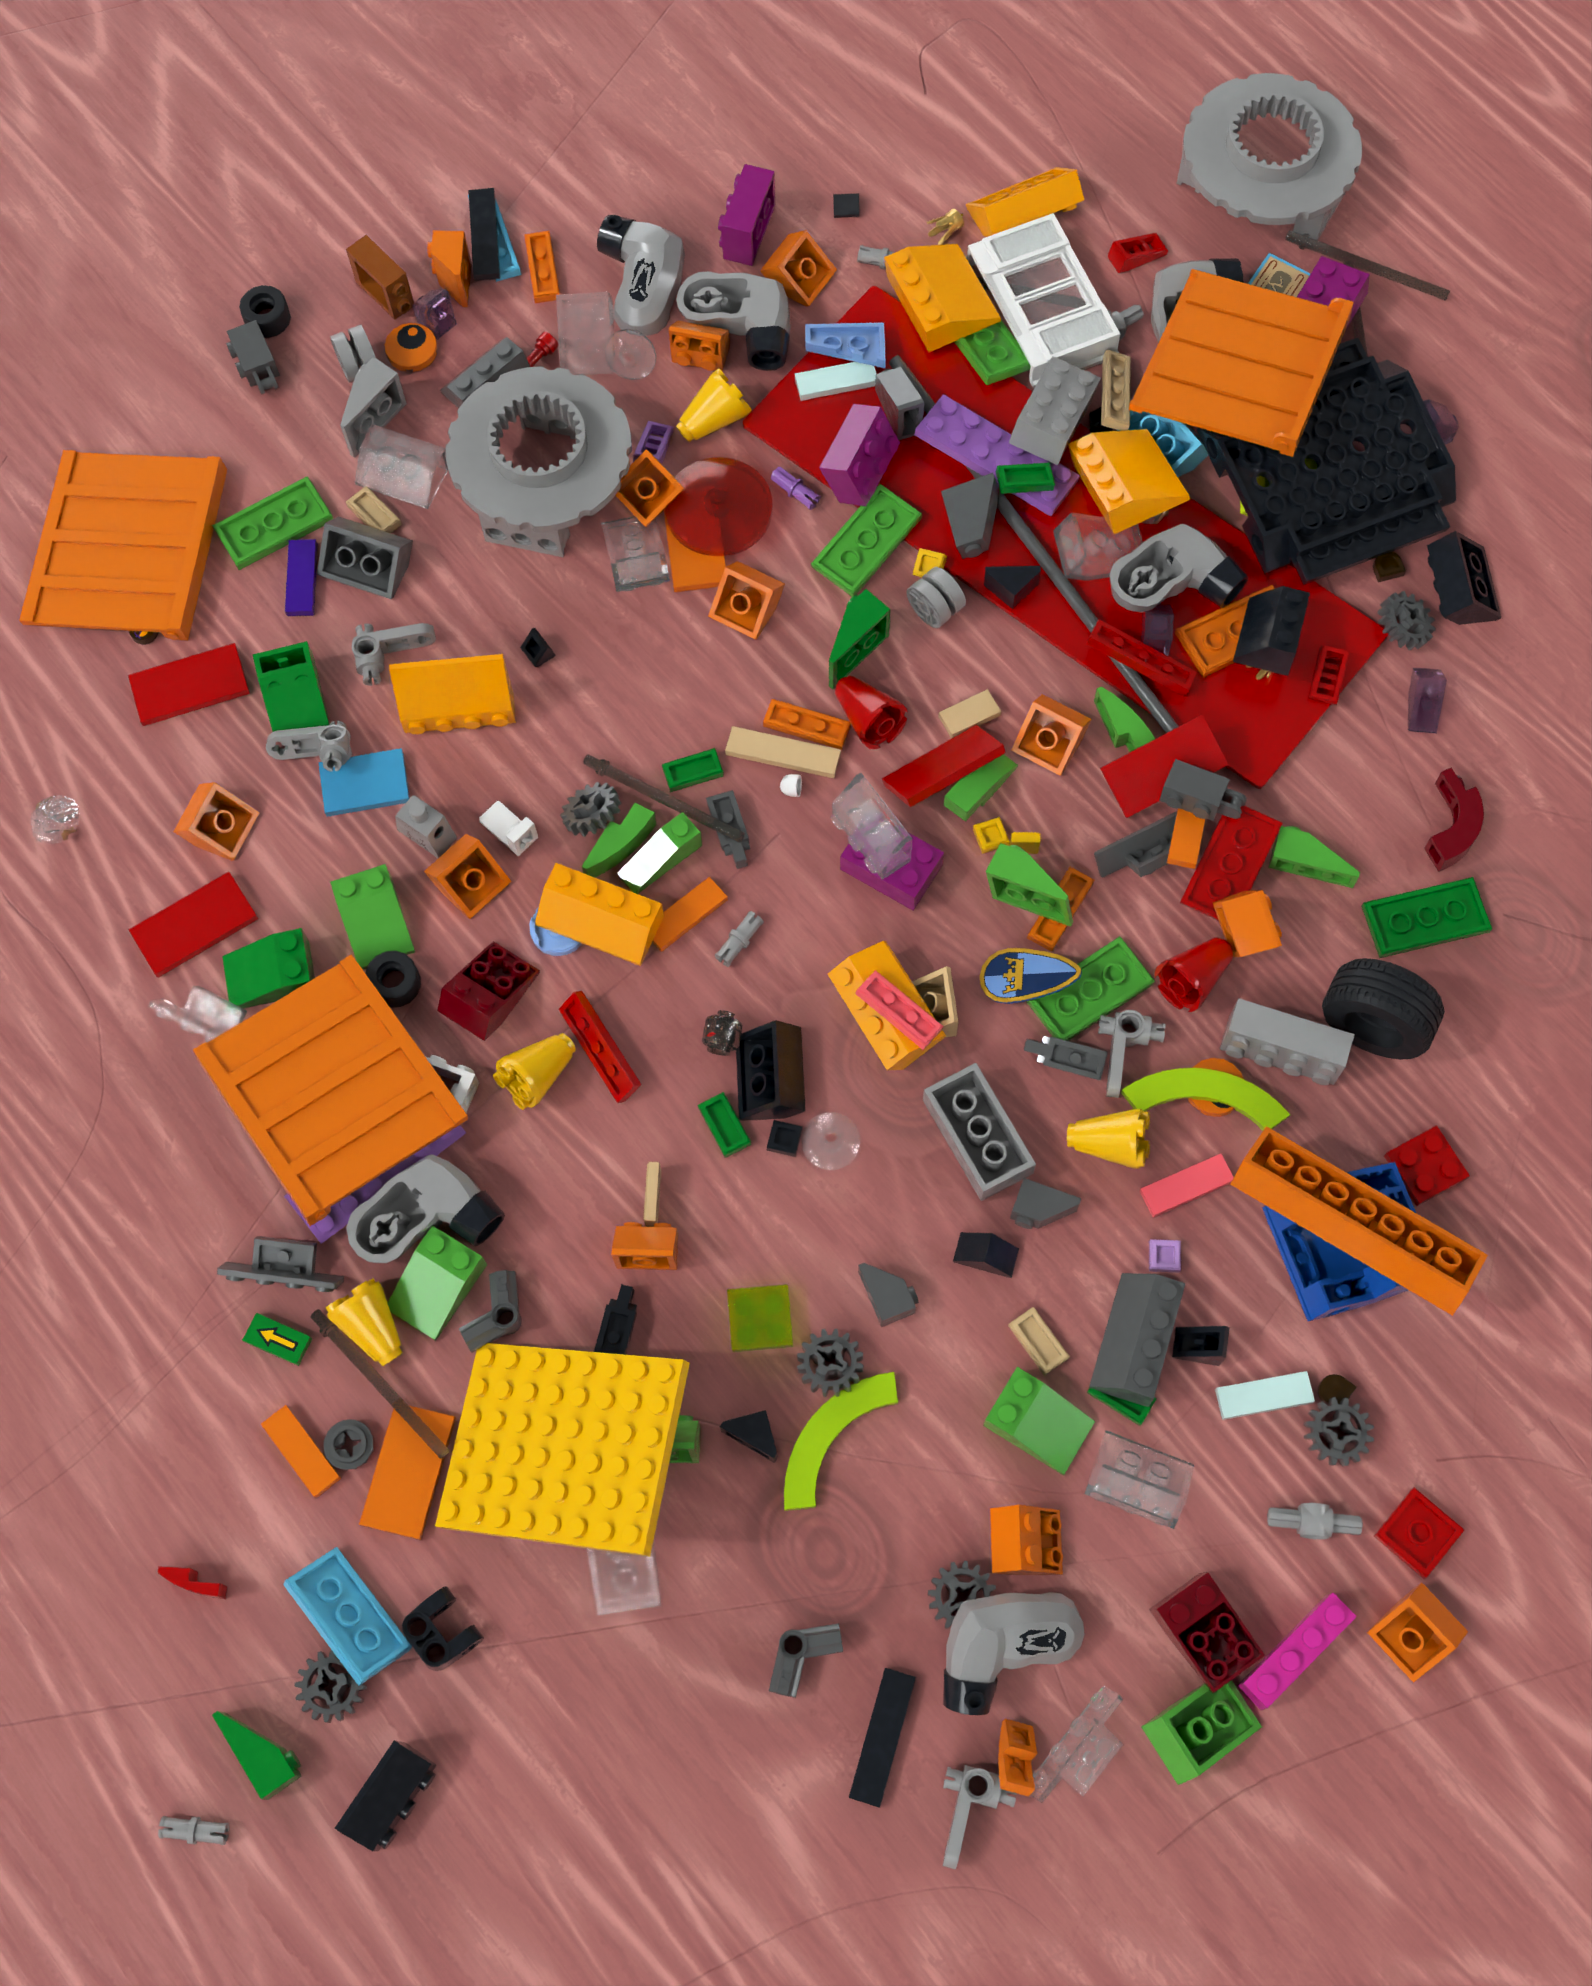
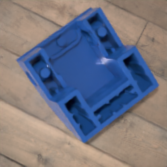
M1395 1162L1347 1172L1416 1213ZM1268 1206L1262 1207L1308 1322L1354 1310L1408 1291L1405 1287L1380 1274L1378 1271L1353 1258L1307 1229L1297 1225Z

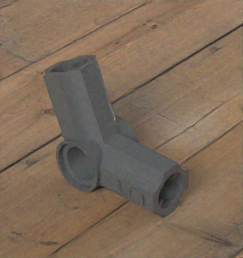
M502 1270L489 1274L492 1310L459 1328L471 1353L487 1343H491L504 1335H510L519 1330L522 1319L519 1313L515 1271ZM503 1313H513V1320L509 1324L502 1325L499 1323V1318Z
M839 1623L786 1631L779 1640V1648L769 1692L796 1698L805 1658L843 1652ZM790 1637H797L803 1643L802 1650L795 1655L787 1653L784 1648L786 1640Z

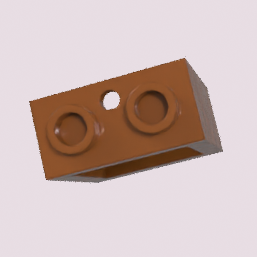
M367 235L346 249L356 283L394 320L402 314L409 312L415 304L406 272Z

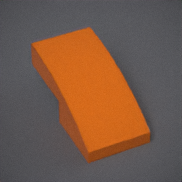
M1006 1718L1002 1721L999 1739L998 1768L1000 1789L1029 1797L1035 1790L1031 1760L1037 1755L1034 1729L1031 1725Z

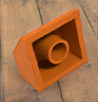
M433 230L432 241H428L427 244L428 257L432 258V273L437 275L439 285L462 307H468L472 263L465 232Z
M807 230L788 234L760 270L765 278L773 279L783 284L787 297L806 307L811 305L837 271L836 267Z
M646 449L630 465L627 475L620 479L622 486L615 496L647 527L684 490V487Z
M736 561L725 567L708 617L756 640L776 610L785 583Z
M1042 694L1033 701L1011 751L1061 776L1081 744L1092 719Z
M203 783L198 785L173 832L200 849L234 861L260 812L217 783Z
M468 834L460 838L424 871L438 890L468 919H471L512 882L480 840Z
M626 1222L624 1226H616L611 1251L616 1268L677 1270L679 1236L677 1228L672 1227L668 1223H655L654 1227H642V1224L637 1222Z
M1421 1582L1400 1599L1367 1633L1414 1683L1454 1651L1468 1631Z

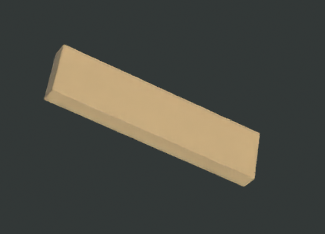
M1106 350L1103 355L1101 425L1124 431L1128 430L1130 426L1131 357L1110 350Z
M732 726L725 753L728 756L835 778L841 750Z

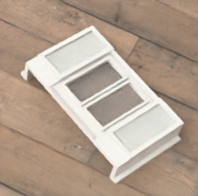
M1054 213L985 237L982 241L968 245L967 256L965 257L970 266L977 265L1031 366L1029 382L1033 389L1036 387L1052 356L1085 370L1103 363V355L1106 350L1119 353L1117 349L1120 332L1092 286Z

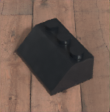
M1457 531L1427 545L1429 552L1428 563L1434 573L1435 580L1433 584L1439 594L1441 602L1439 610L1442 616L1458 625L1501 619L1484 546Z
M1281 586L1250 597L1233 662L1288 676L1296 655L1310 593Z
M775 1020L736 1035L739 1120L785 1119L805 1112L801 1027Z
M394 1740L335 1826V1829L372 1852L379 1851L381 1847L386 1849L397 1834L393 1829L401 1818L406 1820L415 1808L416 1802L413 1801L420 1789L425 1791L433 1781L436 1774L432 1771L436 1764L407 1743Z

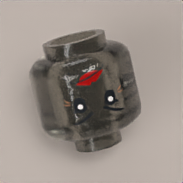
M719 1010L717 1014L706 1018L702 1043L707 1047L708 1052L728 1056L730 1052L738 1049L743 1026L739 1020L734 1018V1013Z

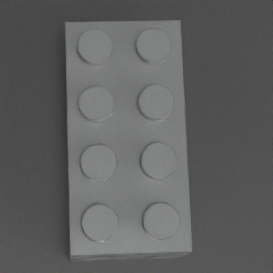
M1052 356L1017 419L1009 443L1058 465L1092 402L1101 378Z
M1238 998L1228 1018L1220 1050L1226 1051L1227 1055L1234 1058L1245 1057L1252 1059L1257 1065L1263 1067L1274 1066L1283 1069V1072L1291 1076L1303 1075L1312 1078L1313 1082L1320 1085H1334L1346 1067L1355 1034Z
M977 1063L924 1089V1104L981 1201L1034 1173L1035 1161Z

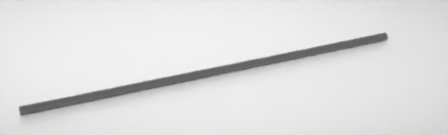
M899 355L893 357L889 365L892 369L898 367L903 369L922 397L924 411L928 414L935 405V402ZM967 467L975 479L982 477V475ZM1000 492L997 509L1091 633L1098 618L1006 496ZM1109 657L1163 730L1167 733L1178 727L1177 723L1140 674Z

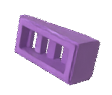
M648 421L634 452L633 462L647 449L663 464L674 427ZM650 434L660 435V436H664V437L661 438V437L653 436V435H650Z

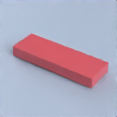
M876 970L855 993L922 1050L931 1043L944 1027Z
M1220 1153L1140 1189V1193L1154 1218L1231 1184L1234 1177L1223 1155Z

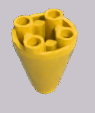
M719 368L709 376L680 417V422L676 425V428L687 442L709 435L744 418L752 411L743 398L740 399L743 395L736 385L726 383L729 380Z
M564 1033L548 1037L500 1058L496 1062L497 1072L493 1074V1078L501 1088L506 1087L518 1108L521 1110L527 1107L532 1108L540 1103L572 1059V1054L576 1051L575 1045Z
M1132 1109L1078 1120L1075 1124L1069 1123L1067 1128V1146L1074 1147L1076 1151L1139 1169L1145 1166V1159L1149 1158L1150 1141L1145 1140V1130L1149 1129L1150 1113L1142 1109Z
M372 1278L352 1289L353 1297L350 1298L349 1295H346L343 1298H339L328 1305L326 1310L328 1311L327 1316L330 1321L375 1362L379 1361L383 1367L403 1354V1352L399 1348L401 1342L383 1287L379 1281L376 1282Z

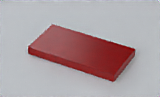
M235 643L128 675L140 722L143 726L250 694Z
M1203 714L1100 767L1126 818L1159 802L1164 784L1175 759L1212 773L1229 765Z
M975 725L883 777L882 780L887 789L909 807H912L1000 757L1006 751L1001 742Z
M1245 805L1240 808L1242 810L1240 818L1234 819L1225 815L1221 816L1180 901V904L1217 921L1219 920L1213 902L1251 890L1283 824Z
M227 872L128 930L154 974L159 978L259 918L231 873Z

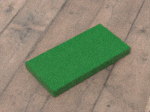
M1473 877L1364 902L1361 906L1379 958L1486 934L1492 930Z

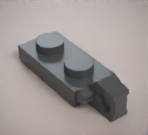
M733 790L707 797L706 802L722 851H724L725 856L733 855L737 869L748 866L744 851L750 849V842Z
M1043 1036L1042 1042L1027 1038L1024 1045V1051L1038 1054L1036 1061L1043 1063L1045 1066L1101 1080L1108 1051L1053 1036Z

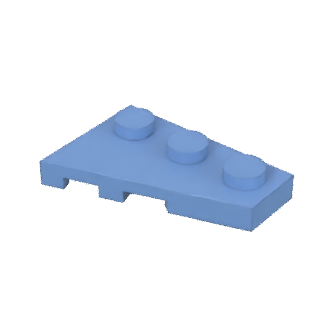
M884 323L805 324V349L813 353L885 368Z

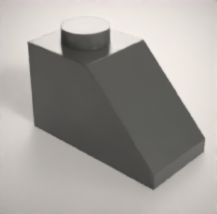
M1024 1178L1010 1219L1015 1220V1224L1022 1228L1032 1229V1227L1039 1229L1077 1212L1081 1198Z
M866 1263L858 1265V1273L881 1327L915 1314V1304L919 1303L913 1286L907 1287L904 1279Z

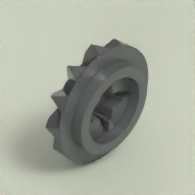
M350 1419L340 1421L333 1425L325 1436V1456L332 1465L339 1469H357V1467L367 1463L369 1456L374 1451V1437L369 1428L360 1421ZM346 1433L352 1441L359 1442L358 1445L353 1447L352 1457L346 1449H338L346 1444Z

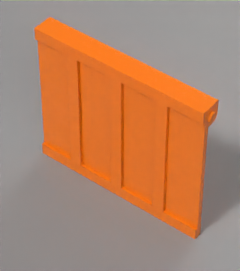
M1191 269L1190 276L1133 399L1130 401L1129 410L1141 414L1142 412H1147L1279 450L1280 454L1293 457L1350 320L1354 302L1342 298H1334L1329 306Z
M63 450L19 619L22 625L161 632L168 639L188 641L214 531L212 525L216 522L228 470L221 457L207 456V458L81 453L76 452V450Z
M352 954L339 961V964L211 1041L204 1042L193 1049L198 1062L309 1226L324 1219L330 1213L332 1205L468 1120V1115Z

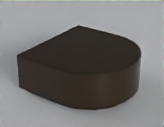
M1394 552L1375 558L1373 563V571L1378 582L1402 577L1406 572L1401 558Z
M1332 1374L1326 1376L1319 1383L1318 1396L1327 1406H1329V1399L1333 1397L1340 1404L1343 1398L1349 1399L1357 1387L1344 1377Z

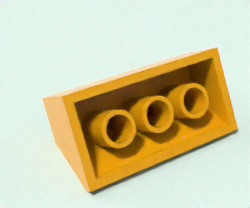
M1055 167L967 203L966 207L983 236L988 237L1060 210L1062 212L1077 208V203L1085 199L1077 169Z
M555 863L543 888L535 925L641 966L664 914L662 903Z
M883 940L847 957L832 969L828 976L886 1070H904L945 1038L946 1035L942 1030L922 1050L855 994L857 989L876 970L935 1019L887 941Z

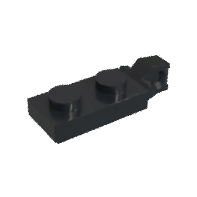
M621 1284L617 1300L610 1299L609 1305L606 1304L594 1352L627 1354L637 1316V1305L632 1304L635 1291L633 1287Z

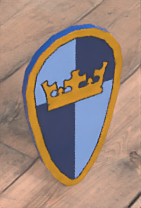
M1007 948L999 950L988 957L982 966L979 977L981 988L987 997L997 1003L1011 1004L1057 993L1080 979L1082 970L1079 965L1058 954L1026 948Z

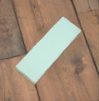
M859 362L795 373L800 401L874 387L876 379L875 367Z
M1307 1371L1215 1389L1222 1420L1315 1402Z

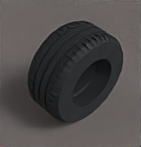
M1368 958L1355 959L1342 965L1337 970L1322 1003L1323 1014L1330 1027L1355 1034L1352 1042L1353 1045L1375 1055L1399 1060L1412 1059L1429 1050L1445 1013L1440 995L1426 980L1404 967Z

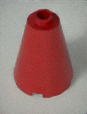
M855 676L843 677L838 681L835 696L862 744L869 749H879L881 747L878 744L884 741L889 744L901 733L907 722V718L904 715L908 710L900 701Z
M1214 937L1161 962L1154 972L1155 978L1159 976L1161 982L1158 985L1159 991L1174 1007L1180 1010L1183 1007L1189 1008L1188 1012L1197 1010L1202 1006L1232 961V946L1228 941Z

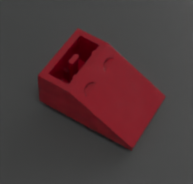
M493 941L442 987L437 1011L485 1041L502 1025L539 975L540 970Z
M1208 1572L1199 1573L1149 1609L1168 1638L1212 1693L1265 1656Z

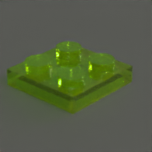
M788 1284L727 1289L732 1352L793 1347Z

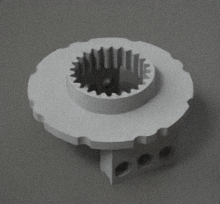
M1275 73L1252 74L1247 79L1235 78L1214 88L1203 97L1202 105L1196 106L1190 115V123L1186 124L1182 144L1183 154L1176 184L1182 185V183L1194 187L1195 192L1201 193L1214 206L1224 207L1229 215L1236 218L1247 217L1253 223L1265 225L1295 223L1292 235L1297 236L1300 234L1311 239V243L1315 245L1346 191H1349L1356 177L1354 173L1358 172L1362 157L1359 130L1353 127L1354 119L1347 108L1330 92L1320 91L1316 84L1310 81H1297L1293 76ZM1267 113H1270L1275 118L1280 114L1283 120L1289 117L1292 118V124L1299 122L1300 130L1307 129L1305 136L1310 137L1309 145H1311V148L1308 149L1307 155H1301L1300 161L1293 159L1292 165H1289L1286 161L1282 163V166H1278L1274 161L1271 165H1267L1266 160L1263 159L1257 162V156L1249 157V150H1242L1243 143L1238 142L1239 134H1237V131L1241 130L1242 124H1248L1249 118L1256 120L1257 115L1265 118Z
M543 366L527 367L504 373L495 382H486L476 389L459 407L457 411L458 418L456 421L451 422L448 430L450 442L446 444V461L449 474L455 489L461 490L463 501L478 514L485 541L563 557L567 539L570 537L569 527L578 524L583 516H593L604 508L622 486L620 479L627 475L630 467L628 455L632 452V440L629 424L623 409L616 407L613 395L595 380L583 374L572 375L568 369L564 368L547 370ZM519 415L522 429L527 427L542 430L545 434L552 432L570 436V439H576V444L572 445L573 452L567 453L568 460L560 459L558 467L550 464L548 471H545L542 467H539L537 472H533L531 467L526 471H522L520 465L513 468L512 461L506 462L505 456L500 454L499 438L503 437L502 429L507 430L509 428L508 421L515 423L516 416Z

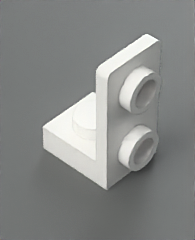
M500 801L495 802L479 817L480 823L517 856L524 852L538 838L535 824L529 818L525 817L521 821Z
M431 1055L430 1058L426 1057L438 1075L459 1082L453 1085L450 1092L465 1113H467L479 1085L474 1071L464 1065H458L457 1067L448 1065L445 1059L435 1055Z

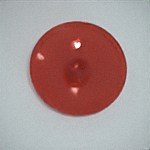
M706 458L686 466L674 477L684 487V490L665 508V517L673 536L686 548L707 556H729L752 547L766 533L772 518V495L765 479L750 465L732 458Z

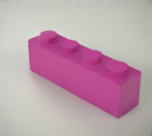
M1333 1592L1326 1595L1237 1686L1260 1710L1267 1709L1357 1616Z

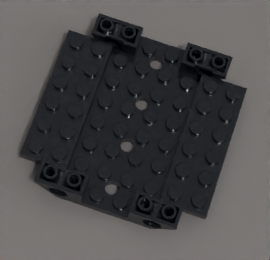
M1358 337L1339 344L1293 457L1280 454L1279 450L1206 429H1197L1218 477L1229 475L1248 515L1242 527L1264 574L1289 565L1291 557L1301 581L1305 585L1446 532L1450 528L1442 507L1456 501L1455 465L1409 371L1389 360L1377 363L1374 356H1367ZM1400 424L1410 426L1412 434L1404 433L1400 428ZM1353 442H1361L1364 445L1365 451H1357L1353 447ZM1305 459L1314 460L1317 464V469L1308 468L1305 464ZM1256 477H1265L1269 482V486H1260L1257 483Z

